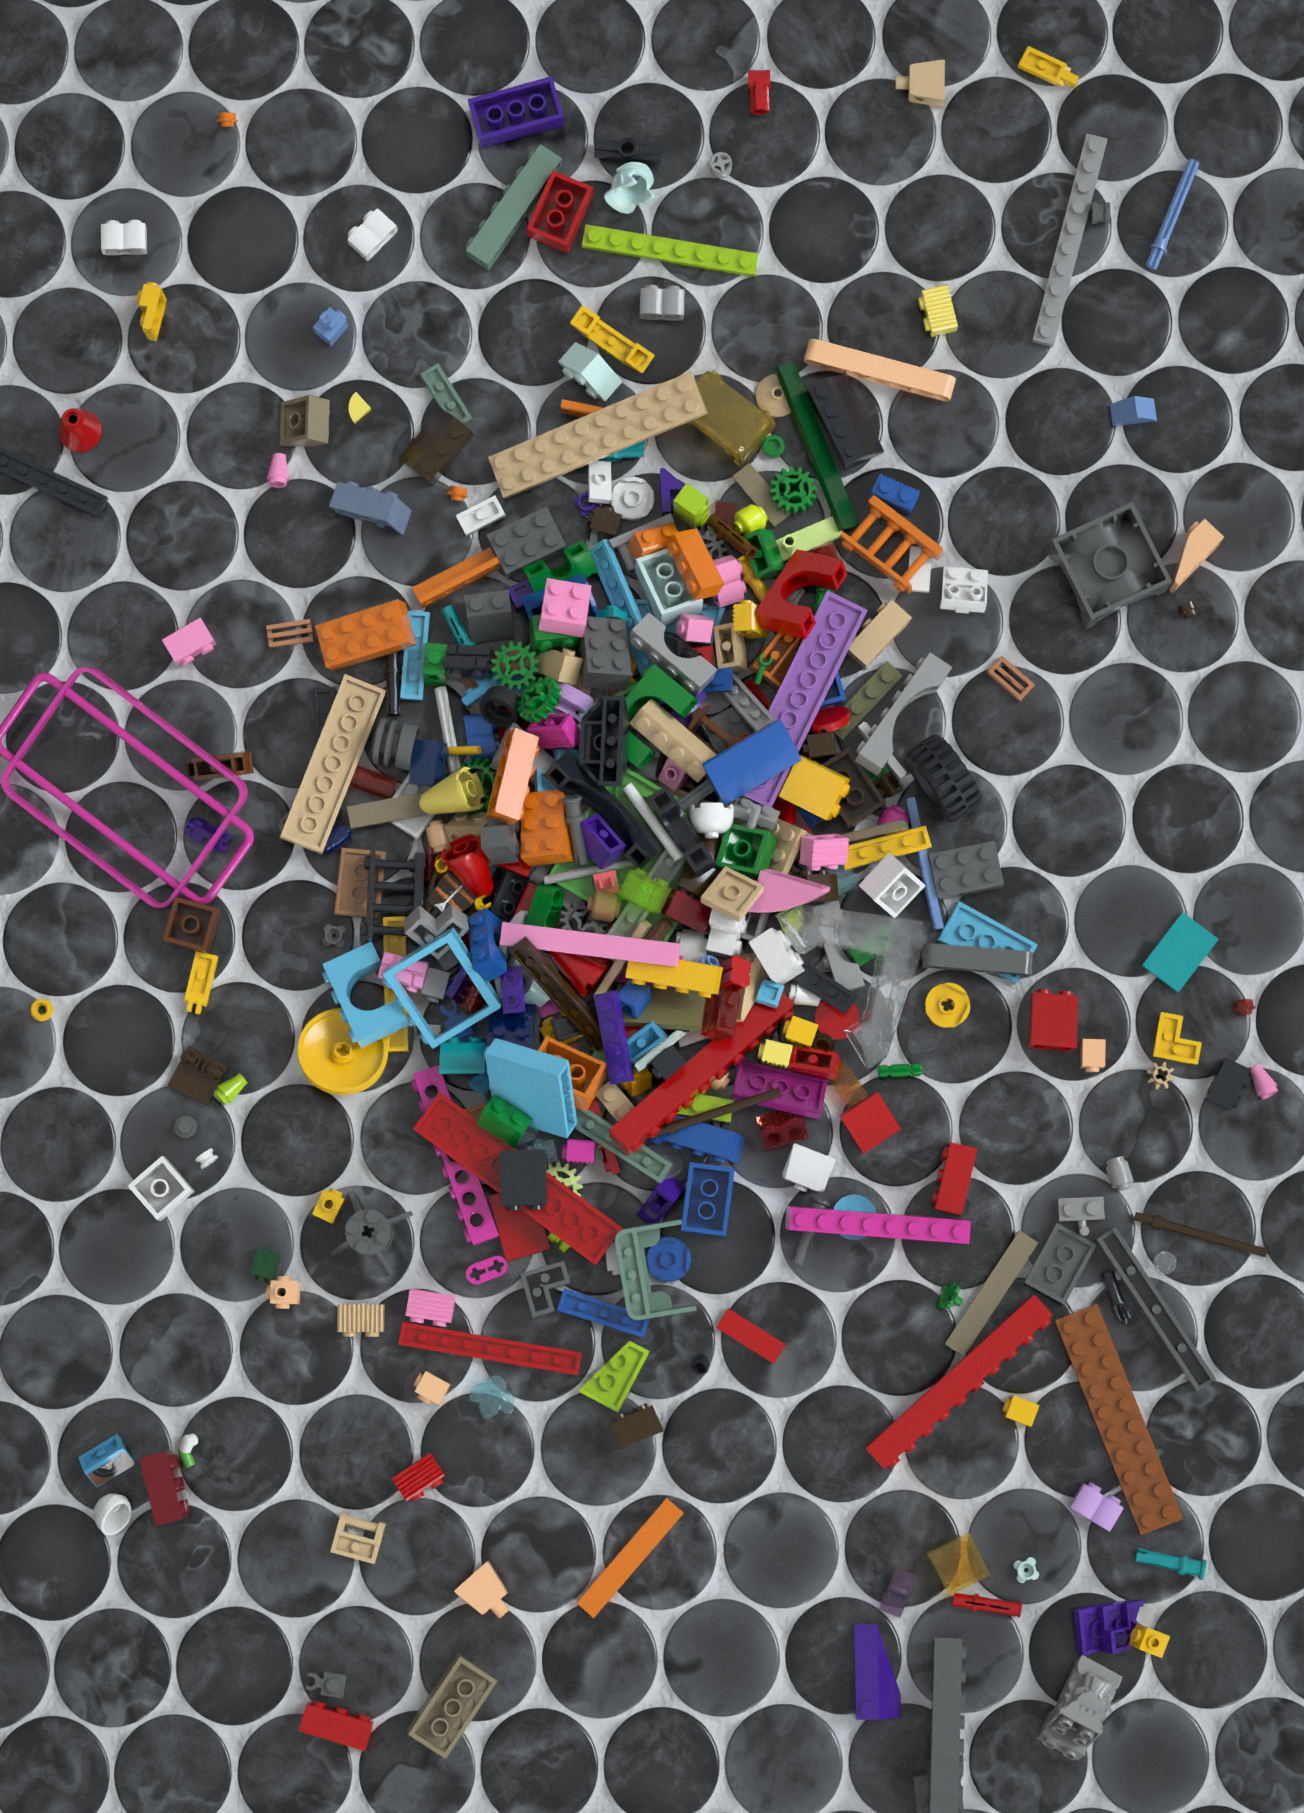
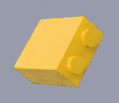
M800 756L801 761L793 765L779 797L825 820H831L832 817L835 818L841 808L838 805L841 798H845L849 792L850 785L848 783L850 779L805 756Z

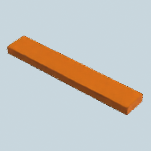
M666 1498L577 1601V1604L594 1618L684 1512Z

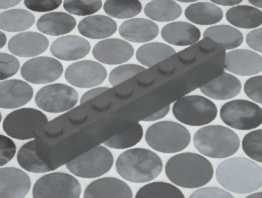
M935 1637L933 1640L929 1813H963L962 1810H958V1802L963 1800V1786H959V1776L963 1777L964 1763L959 1762L960 1753H964V1739H960V1729H964L965 1715H961V1706H965V1692H961V1683L966 1681V1669H962V1659L966 1660V1645H962V1639Z

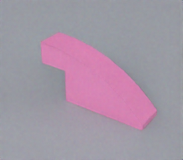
M769 868L760 871L758 883L764 885V891L748 912L764 913L791 909L825 895L830 891V887Z

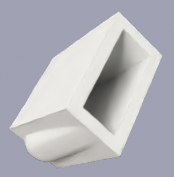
M794 1143L782 1172V1177L786 1181L794 1183V1188L800 1191L807 1192L810 1189L821 1193L825 1190L836 1159Z

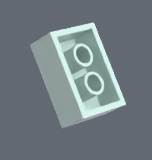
M667 548L636 559L635 573L656 618L661 623L668 625L679 621L681 614L696 615L702 613L703 599L694 601Z

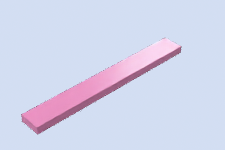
M502 922L500 945L512 946L526 936L539 950L678 967L679 943Z

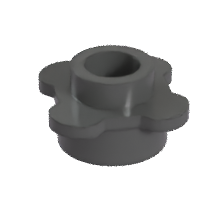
M327 924L324 927L325 938L322 940L325 946L336 945L339 948L343 947L345 944L343 940L344 933L346 932L345 927Z

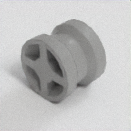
M718 152L711 157L710 171L716 178L728 177L732 170V160L727 153Z

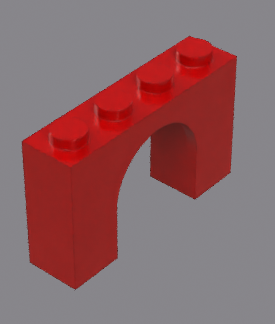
M796 549L792 557L788 559L782 572L778 574L772 587L767 591L761 604L756 608L754 614L759 627L806 639L816 624L812 610L809 607L789 603L787 599L793 592L805 586H819L837 591L847 576L843 560Z

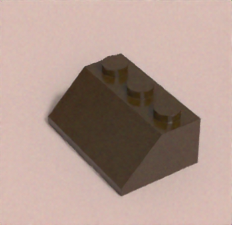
M439 407L398 459L430 485L434 486L474 434L471 429L457 418Z

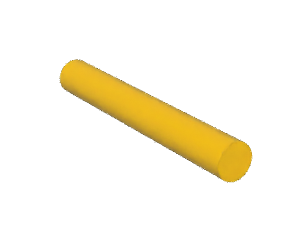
M480 746L447 747L449 751L448 756L481 754Z

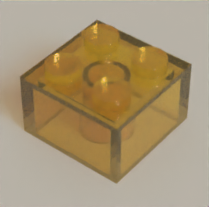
M968 1532L927 1552L949 1596L990 1576Z

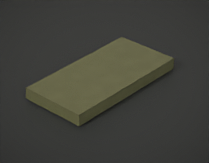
M617 984L616 991L618 990V994L626 984ZM648 986L650 987L652 1001L637 1020L622 1013L624 1026L644 1027L653 1020L661 1029L701 1031L707 997L698 996V991L690 989L689 994L676 992L674 987H667L666 990Z

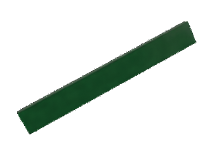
M795 363L778 366L774 369L837 529L840 532L859 526L858 520Z

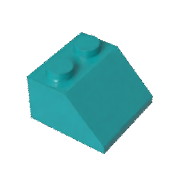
M453 1036L441 1043L439 1074L485 1073L487 1065L484 1052L487 1048V1039H482L481 1036H468V1039H459V1036Z

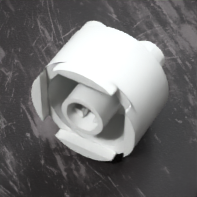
M683 929L682 932H677L676 943L680 944L679 956H683V960L698 962L703 955H708L706 946L708 942L707 936H709L710 931L706 930L704 934L693 929Z

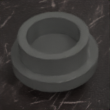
M190 1116L178 1118L174 1126L175 1132L181 1138H191L197 1132L195 1119Z

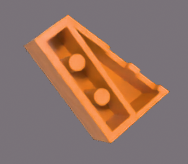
M776 632L760 653H763L762 660L765 663L768 662L770 655L773 657L772 662L765 668L762 679L777 691L794 660L803 638ZM757 658L749 667L756 674L759 670Z

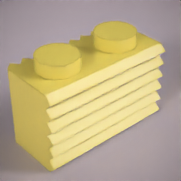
M948 284L922 290L921 297H918V304L920 310L925 311L926 318H923L925 331H930L931 337L957 331L958 324Z
M766 1039L765 1044H760L757 1059H761V1064L786 1070L789 1065L793 1045Z

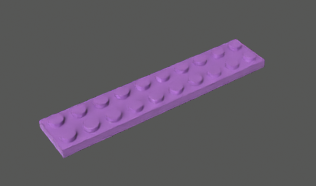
M828 590L814 617L816 624L807 638L803 639L769 709V713L776 720L780 719L798 752L867 613V609ZM791 767L745 793L742 797L756 804L772 807Z

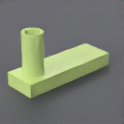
M833 516L792 534H788L776 540L783 562H786L792 557L796 549L807 552L840 539L842 531H838Z

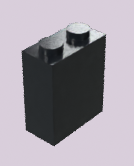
M546 1150L499 1151L501 1206L506 1207L507 1211H520V1206H529V1210H543V1205H548Z

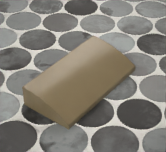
M457 1653L406 1729L407 1734L446 1759L497 1683V1680Z

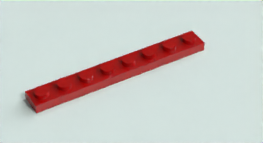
M402 1322L398 1344L579 1375L582 1357L581 1352Z

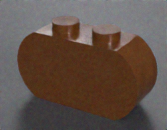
M251 751L211 755L237 776L254 773ZM200 756L185 759L187 777L191 781L226 777Z

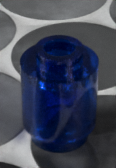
M337 822L333 825L324 848L329 854L333 851L337 852L352 840L349 835L353 832L345 823L340 825Z

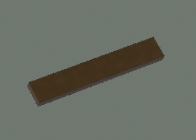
M526 936L513 944L508 949L510 954L597 1051L602 1049L603 1043L598 1017Z

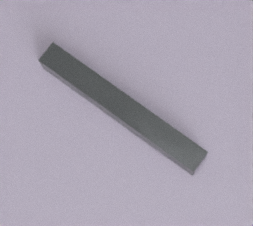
M1112 1227L1094 1239L1193 1391L1196 1393L1209 1383L1215 1381V1376L1118 1229Z

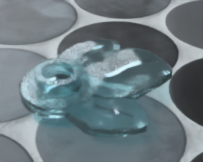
M490 1376L485 1383L476 1385L470 1393L469 1399L471 1401L480 1402L479 1409L484 1419L494 1417L499 1410L507 1414H511L513 1411L514 1397L507 1390L506 1381L500 1376ZM497 1384L500 1389L494 1391L491 1386Z

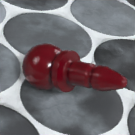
M428 845L425 853V887H427L428 880L435 869L434 852L430 845Z

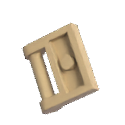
M341 1512L330 1552L375 1564L386 1523L379 1522L377 1524L348 1516L349 1513ZM345 1525L375 1532V1538L371 1539L345 1532Z

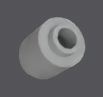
M1120 1156L1106 1161V1171L1112 1188H1117L1118 1191L1131 1188L1130 1183H1133L1134 1180L1128 1162L1124 1160V1157Z

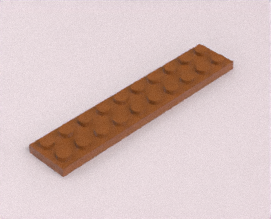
M1095 1304L1054 1320L1139 1534L1144 1535L1183 1519L1098 1305Z

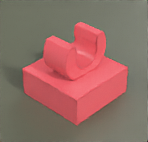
M615 870L593 875L596 892L620 893Z

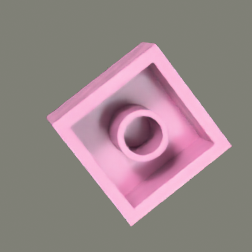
M547 578L539 630L583 638L591 585Z

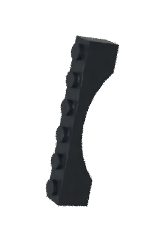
M569 751L564 753L543 774L559 791L570 795L582 796L581 801L594 809L626 845L623 851L624 856L639 871L664 848L604 786H598L579 765V761Z

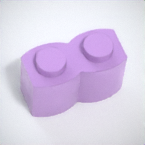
M1091 1482L1088 1485L1082 1483L1069 1507L1110 1532L1124 1509L1119 1505L1121 1501L1111 1494L1105 1497L1100 1493L1101 1488Z

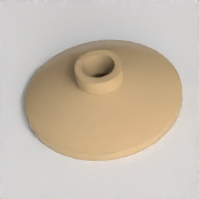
M772 374L765 377L756 389L758 407L762 412L771 417L789 415L791 410L777 375ZM776 390L782 392V395L780 397H776L774 395V392Z

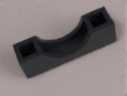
M667 785L648 796L647 798L696 876L699 878L716 867L717 864Z

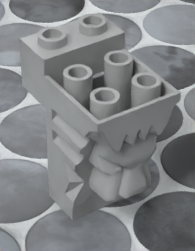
M1081 1655L1075 1661L1055 1708L1047 1715L1037 1739L1041 1740L1046 1747L1056 1748L1063 1752V1755L1068 1759L1079 1760L1082 1758L1088 1746L1102 1734V1722L1107 1717L1105 1713L1110 1709V1703L1123 1677Z

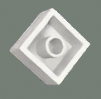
M890 852L859 884L876 903L894 918L926 886Z
M770 928L749 942L772 981L784 985L805 971L802 967L804 962L797 952L794 953L791 949L792 942L786 933L783 934L780 930L777 931Z
M161 1156L128 1185L131 1191L158 1221L164 1219L195 1192L164 1156Z

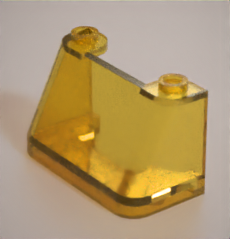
M714 370L711 372L706 371L696 383L708 414L687 423L695 425L725 449L727 454L731 452V455L735 457L734 462L743 468L761 446L765 438L774 430L775 422L773 420L775 418L766 410L762 412L723 382V378L719 373Z

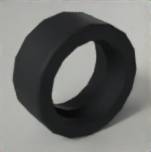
M492 686L486 691L479 704L480 712L489 723L497 727L508 728L513 722L517 724L521 717L517 709L520 707L518 701L522 699L517 693L507 687ZM493 702L501 703L502 705L506 706L510 710V712H506L499 709Z

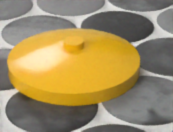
M343 1009L327 1010L315 1016L304 1027L298 1041L297 1056L299 1066L304 1076L322 1091L336 1095H351L362 1092L372 1086L385 1070L388 1059L387 1039L384 1037L361 1048L358 1042L353 1043L348 1033L351 1030L349 1022L344 1023L339 1013Z

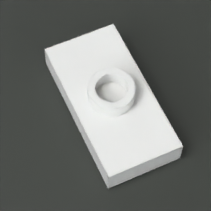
M592 462L588 464V502L610 504L612 501L611 462Z

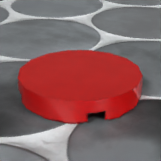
M843 706L819 710L809 731L821 733L820 730L826 729V732H832L846 726L849 719H851L850 710Z
M822 1001L817 1006L815 1012V1024H818V1031L830 1035L833 1040H844L851 1036L857 1029L860 1020L859 1011L855 1003L846 1015L825 1001Z

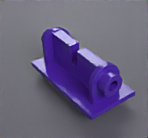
M192 817L186 822L187 826L184 834H187L188 838L202 843L204 837H207V845L219 826L214 827L207 824L208 822L203 818ZM225 830L213 849L218 852H225L228 844L225 842H228L233 835Z
M522 966L507 968V972L500 975L503 1014H521L526 1011Z

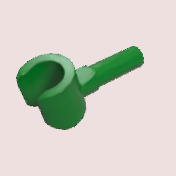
M763 653L757 658L759 670L755 679L756 684L760 685L765 668L773 660L772 655L769 656L767 663L762 660Z

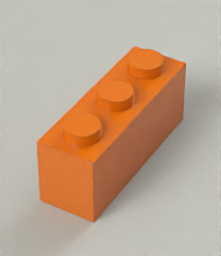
M697 528L674 533L667 544V549L673 557L677 570L682 575L686 588L691 593L694 601L717 596L725 583Z

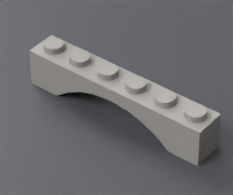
M929 653L926 659L920 658L915 666L917 669L914 675L910 673L903 683L906 686L902 692L897 691L891 700L894 703L891 709L885 708L879 717L882 720L879 726L873 725L868 733L870 738L867 743L862 741L856 750L858 756L855 762L876 776L879 775L893 753V728L897 716L914 700L937 692L952 669V666L932 653Z

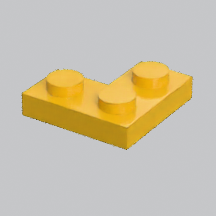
M1160 1012L1152 1057L1198 1065L1202 1042L1180 1038L1183 1016Z

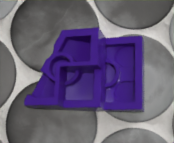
M1134 1599L1108 1602L1073 1609L1077 1654L1086 1656L1101 1651L1116 1654L1131 1650L1132 1646L1129 1645L1130 1635L1136 1623H1139L1136 1619L1139 1608L1144 1605V1600Z

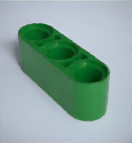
M540 883L536 887L525 925L556 928L565 897L564 890L550 884Z

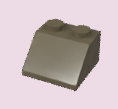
M307 395L281 402L279 445L315 447L327 444L329 437L330 400Z

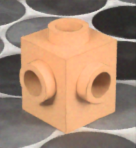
M277 1276V1281L271 1280V1285H267L266 1298L270 1299L271 1304H276V1308L289 1309V1304H300V1281H290V1276ZM284 1288L286 1290V1294L284 1296H281L280 1291Z

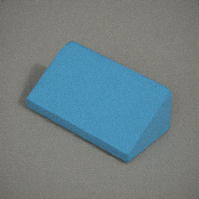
M653 1020L627 1039L631 1065L667 1038V1034Z

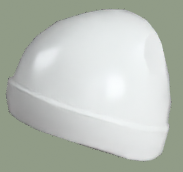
M107 1494L101 1497L94 1507V1521L105 1535H113L121 1531L128 1524L131 1517L130 1502L123 1495Z

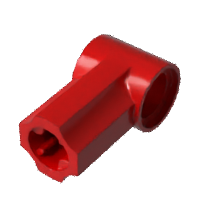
M748 70L750 113L755 115L769 113L770 70Z

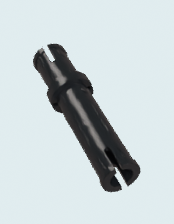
M400 651L386 655L384 675H386L387 685L386 715L389 717L401 716L400 675H402V669H400L399 665Z

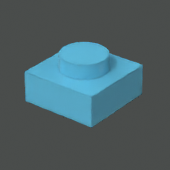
M763 979L755 1002L777 1009L784 985Z

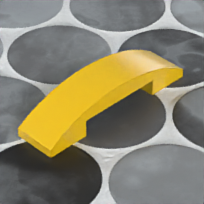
M583 305L570 322V325L596 346L643 374L655 356L638 343H633L601 321L598 315Z

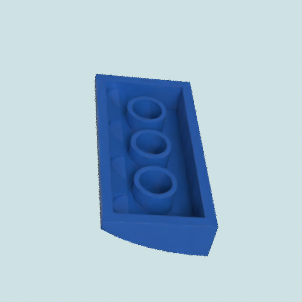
M777 719L702 763V766L717 798L725 806L801 761V757L784 724L780 719Z

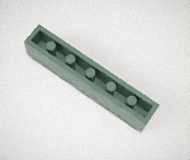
M541 144L537 149H532L528 155L527 160L529 161L527 164L518 169L513 184L509 183L506 186L501 201L494 203L490 210L492 214L487 220L484 219L480 223L478 234L475 238L471 237L465 246L467 248V257L488 271L541 197L552 171L558 172L563 166L562 158Z

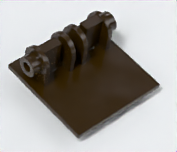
M188 1046L187 1050L183 1051L180 1057L181 1061L172 1075L168 1086L208 1106L214 1094L213 1092L217 1089L216 1086L221 1082L229 1066Z

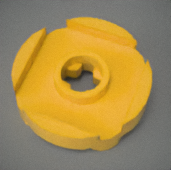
M944 983L932 988L925 1000L926 1015L932 1023L939 1027H956L967 1018L970 1012V1002L966 991L954 983ZM951 1000V1005L954 1006L953 1010L944 1011V1006L941 1005L942 1001Z

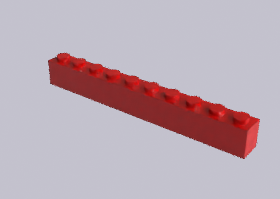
M782 993L777 1009L756 1002L743 1022H733L609 1129V1137L627 1156L632 1151L634 1153L638 1152L643 1147V1142L647 1138H654L661 1131L660 1127L666 1122L668 1124L671 1123L678 1116L677 1112L682 1108L687 1109L695 1101L694 1098L699 1093L701 1095L706 1093L711 1087L710 1084L715 1079H722L727 1074V1069L730 1066L738 1065L744 1059L745 1053L749 1050L752 1052L761 1044L760 1041L765 1036L770 1037L777 1030V1026L782 1021L786 1023V1020H790L794 1015L795 1004L784 993Z
M1032 1295L866 1446L867 1452L883 1469L886 1467L892 1469L900 1461L899 1455L904 1451L908 1454L917 1446L915 1441L920 1436L925 1438L934 1430L931 1427L937 1421L942 1423L951 1414L949 1410L954 1405L957 1408L968 1399L965 1395L971 1390L976 1392L984 1384L982 1380L988 1374L991 1377L1001 1369L999 1364L1004 1359L1010 1361L1018 1353L1016 1348L1021 1344L1026 1346L1035 1338L1033 1333L1038 1328L1041 1331L1052 1322L1049 1318L1053 1314L1035 1295Z

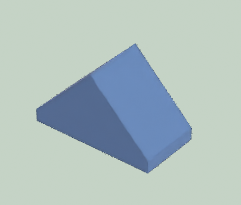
M1132 396L1110 404L1112 426L1157 421L1154 399Z

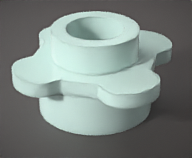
M1029 1557L1025 1561L1017 1560L1014 1562L1013 1566L1017 1570V1580L1020 1583H1024L1029 1579L1036 1580L1039 1577L1034 1558Z

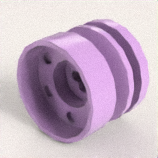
M556 681L562 689L559 692L561 698L556 701L559 705L555 706L554 712H549L548 714L570 713L575 723L581 724V718L576 715V712L587 713L593 698L567 683Z

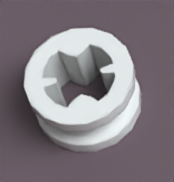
M211 1148L195 1160L200 1162V1168L204 1169L216 1161L218 1156L213 1155V1149Z

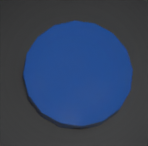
M663 1237L659 1239L656 1245L648 1249L646 1256L647 1267L658 1280L665 1282L677 1281L688 1272L691 1264V1254L686 1244L680 1239Z

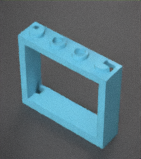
M454 927L391 964L383 972L385 985L389 989H393L396 994L395 999L400 1007H405L409 1013L407 1015L409 1021L413 1026L417 1025L421 1031V1039L426 1045L429 1044L432 1049L498 1010L502 1005V1000L499 999L491 983L472 969L471 953ZM447 943L488 1005L438 1036H435L395 974Z

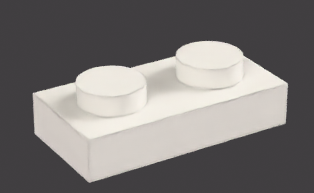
M495 495L456 515L466 536L506 517Z

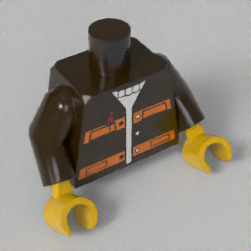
M441 857L436 861L435 869L428 880L426 889L427 902L433 907L428 912L429 914L437 918L452 904L467 917H470L474 913L491 906V902L486 905L482 903V899L486 895L478 898L474 897L447 870L448 867L442 865Z

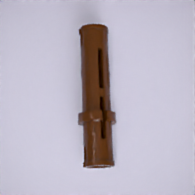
M716 513L709 516L707 519L708 526L712 527L721 539L727 540L748 560L753 559L757 555V548L735 531L731 523L725 522Z

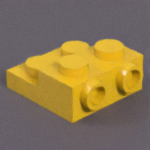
M146 282L143 285V289L139 290L137 303H139L142 311L140 326H142L143 332L148 340L157 342L167 299L162 288L153 282Z

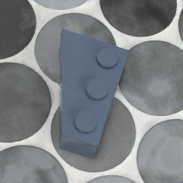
M347 481L346 484L337 482L329 507L338 514L362 522L364 520L377 523V527L383 529L384 526H389L401 535H404L412 512L409 507L397 498V494L390 491L380 493L378 489L371 486L361 488L358 484Z

